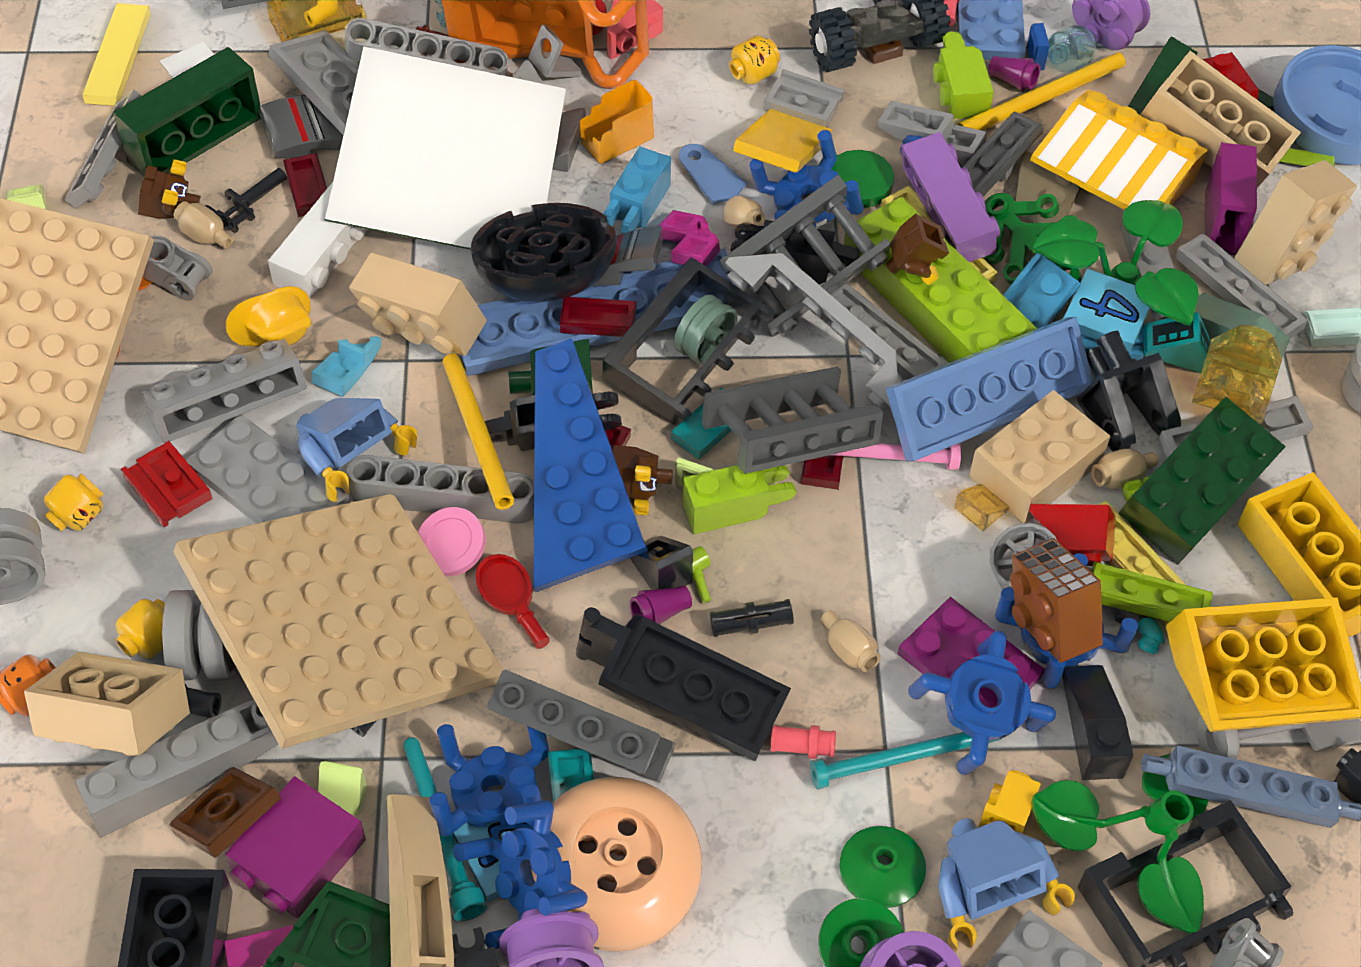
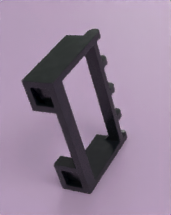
M690 257L603 359L602 378L671 424L675 425L679 418L683 421H688L692 413L684 406L694 392L703 397L705 393L712 392L711 387L704 382L706 377L716 365L729 371L734 363L731 358L726 356V353L738 339L750 345L755 339V335L747 329L750 324L757 326L761 318L765 321H770L775 314L770 307ZM699 289L707 295L716 296L723 304L734 308L742 318L673 399L629 370V368L637 359L639 347L676 305L681 308L693 292Z
M1231 800L1195 816L1188 831L1179 835V838L1172 843L1166 860L1169 861L1174 857H1180L1224 836L1265 897L1152 954L1148 952L1109 891L1137 878L1144 867L1150 864H1158L1157 854L1162 844L1127 860L1123 852H1120L1085 869L1077 888L1128 967H1156L1166 961H1169L1172 967H1188L1182 953L1205 942L1211 952L1217 954L1222 946V939L1219 935L1228 931L1234 924L1244 918L1251 919L1256 924V931L1260 933L1261 927L1255 918L1256 916L1272 908L1283 920L1293 916V909L1285 898L1292 886Z

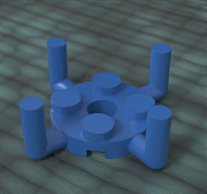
M822 130L817 135L823 156L819 165H804L796 173L788 171V174L779 183L768 180L762 161L753 159L749 163L757 191L774 196V203L777 212L774 214L775 220L801 202V198L804 195L815 192L839 175L836 171L832 170L837 160V155L829 130ZM850 180L845 183L847 185V198L843 197L845 199L843 204L851 214L859 215L863 212V203L858 183ZM825 210L815 217L814 220L816 223L825 219L829 222L835 216L832 212L828 214Z
M1077 553L1073 555L1085 567L1087 566L1088 559L1084 554ZM1006 587L1001 591L995 618L1000 623L1019 627L1012 614V607L1015 605L1014 590L1011 587ZM1125 618L1121 623L1117 636L1104 633L1102 622L1103 645L1062 663L1048 650H1042L1036 639L1025 628H1021V637L1024 644L1027 643L1033 651V656L1039 662L1046 665L1043 677L1044 685L1049 689H1054L1059 685L1065 667L1078 666L1079 663L1088 659L1090 661L1095 657L1099 648L1121 654L1126 653L1131 646L1138 623L1132 618Z
M1002 631L993 632L980 643L977 648L980 656L962 663L949 678L926 672L908 688L910 697L916 700L921 699L930 690L945 694L949 722L972 737L970 752L956 764L958 772L962 775H968L984 764L989 741L1007 737L1019 728L1025 720L1027 729L1031 732H1037L1051 723L1056 717V711L1053 707L1031 701V693L1027 682L1024 683L1017 673L1018 669L1011 662L1004 659L1007 637ZM980 688H989L996 694V707L989 708L981 703L978 695Z
M449 724L440 726L437 729V734L445 763L456 773L449 780L451 796L455 806L453 812L450 811L447 796L444 793H434L429 799L433 816L437 821L439 834L445 837L450 836L465 823L486 827L485 822L499 821L500 826L507 825L508 823L505 819L507 807L542 801L534 768L548 757V751L550 750L546 734L527 726L532 749L522 757L506 752L500 746H491L486 748L481 755L468 760L460 754L453 726ZM491 786H504L503 789H501L498 792H485ZM529 821L526 823L530 826H533L534 821Z
M548 800L506 808L505 819L508 824L514 825L534 821L533 826L507 832L504 834L502 841L496 837H489L459 843L453 848V855L459 862L489 855L499 860L500 874L497 875L495 880L496 891L502 899H508L511 905L519 912L518 921L521 920L522 914L528 910L539 909L542 915L547 916L583 907L588 900L586 892L571 883L569 860L562 862L557 848L563 847L559 838L551 831L554 807ZM532 870L537 875L536 882L534 881ZM507 928L488 932L485 935L487 948L494 947V950L499 949L500 936Z

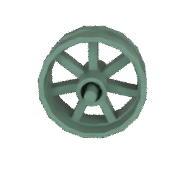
M706 295L700 298L682 318L674 337V347L681 354L689 356L690 360L697 365H703L737 324L738 314L736 310L727 304H723L714 295Z

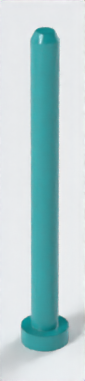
M964 732L827 764L820 758L810 761V773L815 788L819 790L829 787V780L971 747L972 737Z

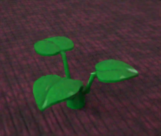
M1141 200L1130 204L1125 209L1122 216L1123 227L1129 234L1141 238L1131 262H1121L1112 271H1110L1104 244L1096 242V228L1087 222L1076 219L1061 220L1047 227L1036 239L1032 252L1042 254L1065 267L1074 269L1088 268L1100 256L1104 275L1135 285L1137 297L1146 306L1169 319L1188 326L1191 325L1199 296L1195 280L1185 272L1174 268H1163L1156 275L1151 271H1147L1140 278V273L1136 267L1147 240L1158 247H1167L1179 238L1183 227V220L1180 212L1173 205L1158 200Z
M1166 754V755H1163V756H1160V757L1167 759L1168 756H1169V754ZM1143 772L1142 788L1146 795L1155 801L1148 806L1144 805L1138 810L1107 819H1096L1099 814V804L1095 795L1088 787L1076 781L1064 780L1055 782L1032 796L1031 805L1034 817L1043 833L1053 843L1070 851H1084L1092 848L1097 841L1096 827L1105 828L1140 817L1145 818L1148 829L1156 834L1164 835L1165 840L1157 854L1158 864H1150L1144 867L1138 876L1137 892L1139 899L1146 911L1160 922L1186 933H1195L1199 930L1204 912V895L1200 877L1193 865L1185 858L1174 857L1167 861L1166 856L1172 843L1179 838L1177 829L1193 820L1195 816L1204 813L1208 799L1186 795L1177 790L1170 791L1165 776L1150 772Z

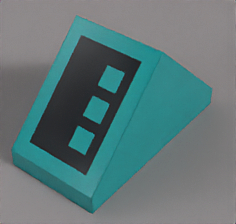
M1199 312L1194 313L1190 326L1169 318L1148 322L1144 325V356L1148 357L1159 353L1163 362L1209 376L1213 373L1212 342Z

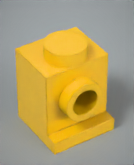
M1008 770L1003 785L994 783L978 828L995 821H1004L1015 832L1023 833L1032 809V796L1038 793L1041 783L1032 780L1024 772Z

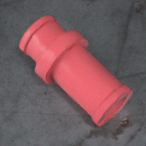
M773 725L771 752L808 754L809 759H817L818 755L834 757L836 731L820 730V726L811 725L810 729Z

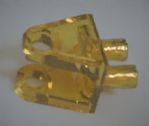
M1241 325L1213 338L1193 395L1192 403L1214 409L1226 396L1257 423L1262 424L1282 363L1274 336L1264 329Z

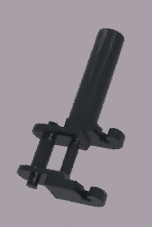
M277 168L242 195L228 188L224 191L227 200L232 199L234 206L225 213L220 210L216 211L209 205L205 206L222 219L224 228L226 227L227 230L237 233L239 231L237 225L245 219L250 221L255 219L254 210L249 207L285 181L287 176L281 168ZM235 211L240 213L234 219H231L229 217Z

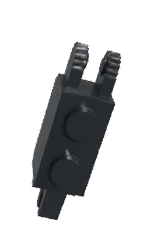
M765 220L764 226L748 225L747 223L739 224L734 234L738 241L732 242L730 251L735 250L773 221ZM817 229L845 267L859 258V249L834 241V231ZM795 232L784 240L786 242L784 247L801 270L819 285L825 283L828 273L831 272L803 234L798 235ZM774 271L770 277H775L777 273Z
M608 391L592 394L598 410L614 407L619 404L616 392ZM535 395L515 398L509 403L510 410L504 411L503 417L485 421L493 443L507 441L509 446L518 445L521 451L535 449ZM607 413L606 415H600L605 431L617 429V427L622 425L619 414Z

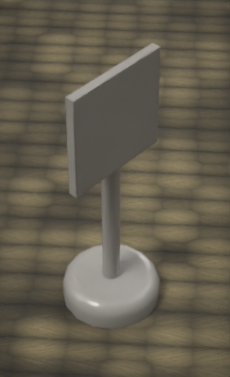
M1200 715L1197 723V737L1201 751L1237 759L1240 749L1239 740L1302 728L1314 751L1361 742L1360 719L1210 732Z

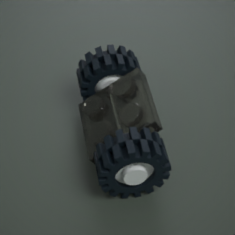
M883 0L878 2L875 7L867 9L852 8L847 13L841 7L814 13L811 15V20H809L811 27L809 35L812 36L810 43L814 46V57L817 56V63L821 65L823 71L831 72L853 66V63L856 62L855 56H857V50L854 46H857V44L862 48H867L905 37L913 41V45L915 47L918 46V48L941 43L945 33L950 31V25L947 23L950 21V15H947L946 10H949L948 5H944V0H901L903 5H899L894 0Z

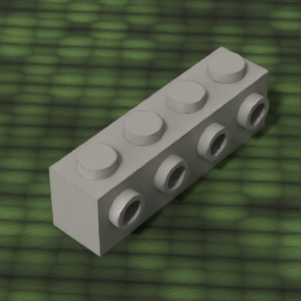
M284 338L279 341H268L262 344L260 348L244 354L231 355L223 362L210 367L196 368L190 371L188 375L178 379L159 382L151 389L143 391L142 395L153 424L163 443H166L167 441H173L306 390L307 385L298 357Z

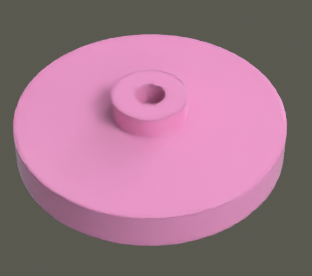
M449 507L438 510L431 514L418 530V534L446 577L460 575L471 569L479 561L485 549L486 534L483 525L473 513L463 508Z

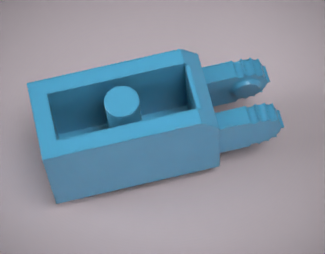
M639 146L610 192V203L603 214L607 216V223L611 227L617 219L623 221L621 225L622 234L635 230L637 226L641 228L646 227L671 186L670 156Z

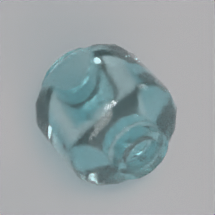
M1072 25L1058 30L1048 40L1050 45L1048 59L1061 72H1072L1084 67L1095 56V39L1089 30L1081 25Z

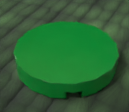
M850 150L837 155V160L832 170L839 174L844 183L850 180L858 183L864 208L874 207L880 204L882 199L890 196L895 176L892 166L884 157L865 150Z

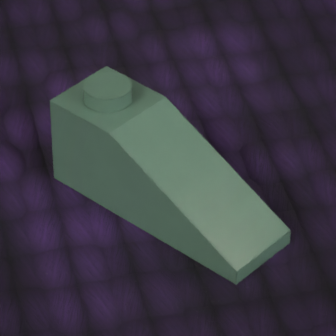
M1202 293L1198 296L1194 313L1199 312L1212 346L1246 377L1255 382L1280 365L1291 338L1265 315L1207 293Z

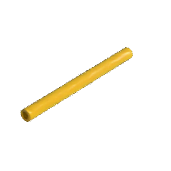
M1120 52L1114 53L966 119L957 125L983 131L1005 121L1014 111L1021 114L1125 67V57Z
M450 353L443 358V366L495 507L499 510L509 509L514 504L509 484L461 358L458 354Z

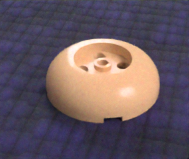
M606 777L579 784L569 789L552 803L554 812L551 831L559 838L563 847L557 848L562 862L569 860L571 883L584 890L588 896L587 903L583 907L567 910L566 912H586L595 921L599 935L594 947H599L598 950L617 952L642 948L662 939L681 923L692 907L698 893L702 875V853L692 822L684 810L670 796L643 781L624 777ZM628 822L633 824L637 830L631 836H624L619 832L618 824ZM593 839L596 842L597 849L591 854L581 852L578 847L580 841L590 842ZM609 853H616L618 856L623 855L625 858L621 861H616L610 857ZM641 859H649V864L656 867V870L650 875L640 873L637 863ZM532 870V875L536 882L537 875ZM603 877L610 882H615V890L607 892L599 889L597 886L598 880Z

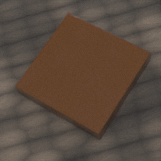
M233 767L175 817L169 826L178 837L216 858L276 804L281 797L273 786Z

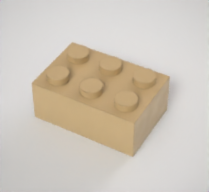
M1326 160L1283 174L1234 259L1264 285L1279 279L1285 280L1290 275L1300 271L1306 272L1316 262L1318 258L1316 253L1320 246L1333 235L1335 231L1333 225L1338 217L1343 215L1351 206L1352 200L1350 198L1357 185Z
M373 252L369 254L349 286V289L358 300L357 305L368 313L373 320L372 325L378 331L386 335H391L392 333L402 335L405 339L417 345H420L421 342L432 345L444 354L454 352L466 356L487 322V319L461 279Z
M1052 390L975 450L969 477L1025 524L1033 518L1029 512L1030 504H1051L1091 472L1093 465L1098 464L1099 460L1104 456L1110 435L1056 391Z
M77 652L24 691L34 736L53 739L55 742L60 743L69 742L85 745L91 749L122 752L128 756H139L146 752L151 745L190 714L182 669L84 652Z

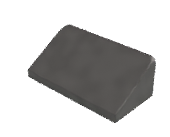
M576 108L562 112L552 169L569 171L581 139L579 121L586 117L585 108Z

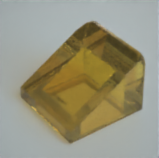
M978 484L959 492L954 507L982 532L1009 510V506L983 484Z

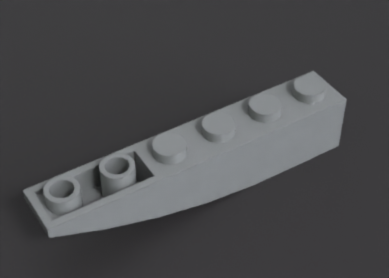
M252 699L151 745L146 752L139 756H126L76 779L75 782L101 838L215 783L229 769L233 767L239 769L277 746L278 742L255 700Z

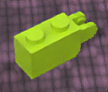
M951 31L945 33V36H943L944 48L940 49L939 62L934 63L933 66L935 83H940L941 87L940 102L942 106H946L948 113L954 114V119L971 118L991 109L994 91L980 49L974 46H965L964 39L959 32Z
M735 465L683 477L682 504L693 535L761 519L768 513V506L794 498L797 490L793 483L789 481L779 483L790 474L788 467L783 465L744 474Z

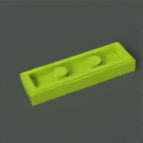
M1097 562L1093 564L1091 572L1101 580L1102 605L1171 622L1184 609L1211 607L1213 595L1211 591Z

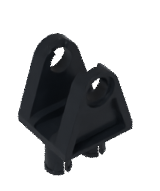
M1118 330L1100 337L1096 341L1099 346L1086 352L1089 366L1096 379L1077 398V401L1086 416L1110 435L1107 445L1112 452L1130 449L1131 445L1136 443L1135 431L1123 394L1126 393L1158 436H1160L1162 431L1180 427V413L1160 354L1156 353L1140 360L1131 359Z

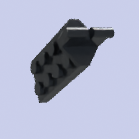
M594 607L587 608L584 611L576 647V656L581 660L589 659L604 667L598 685L746 758L756 761L791 690L790 687L637 613L624 627L600 615L599 610Z

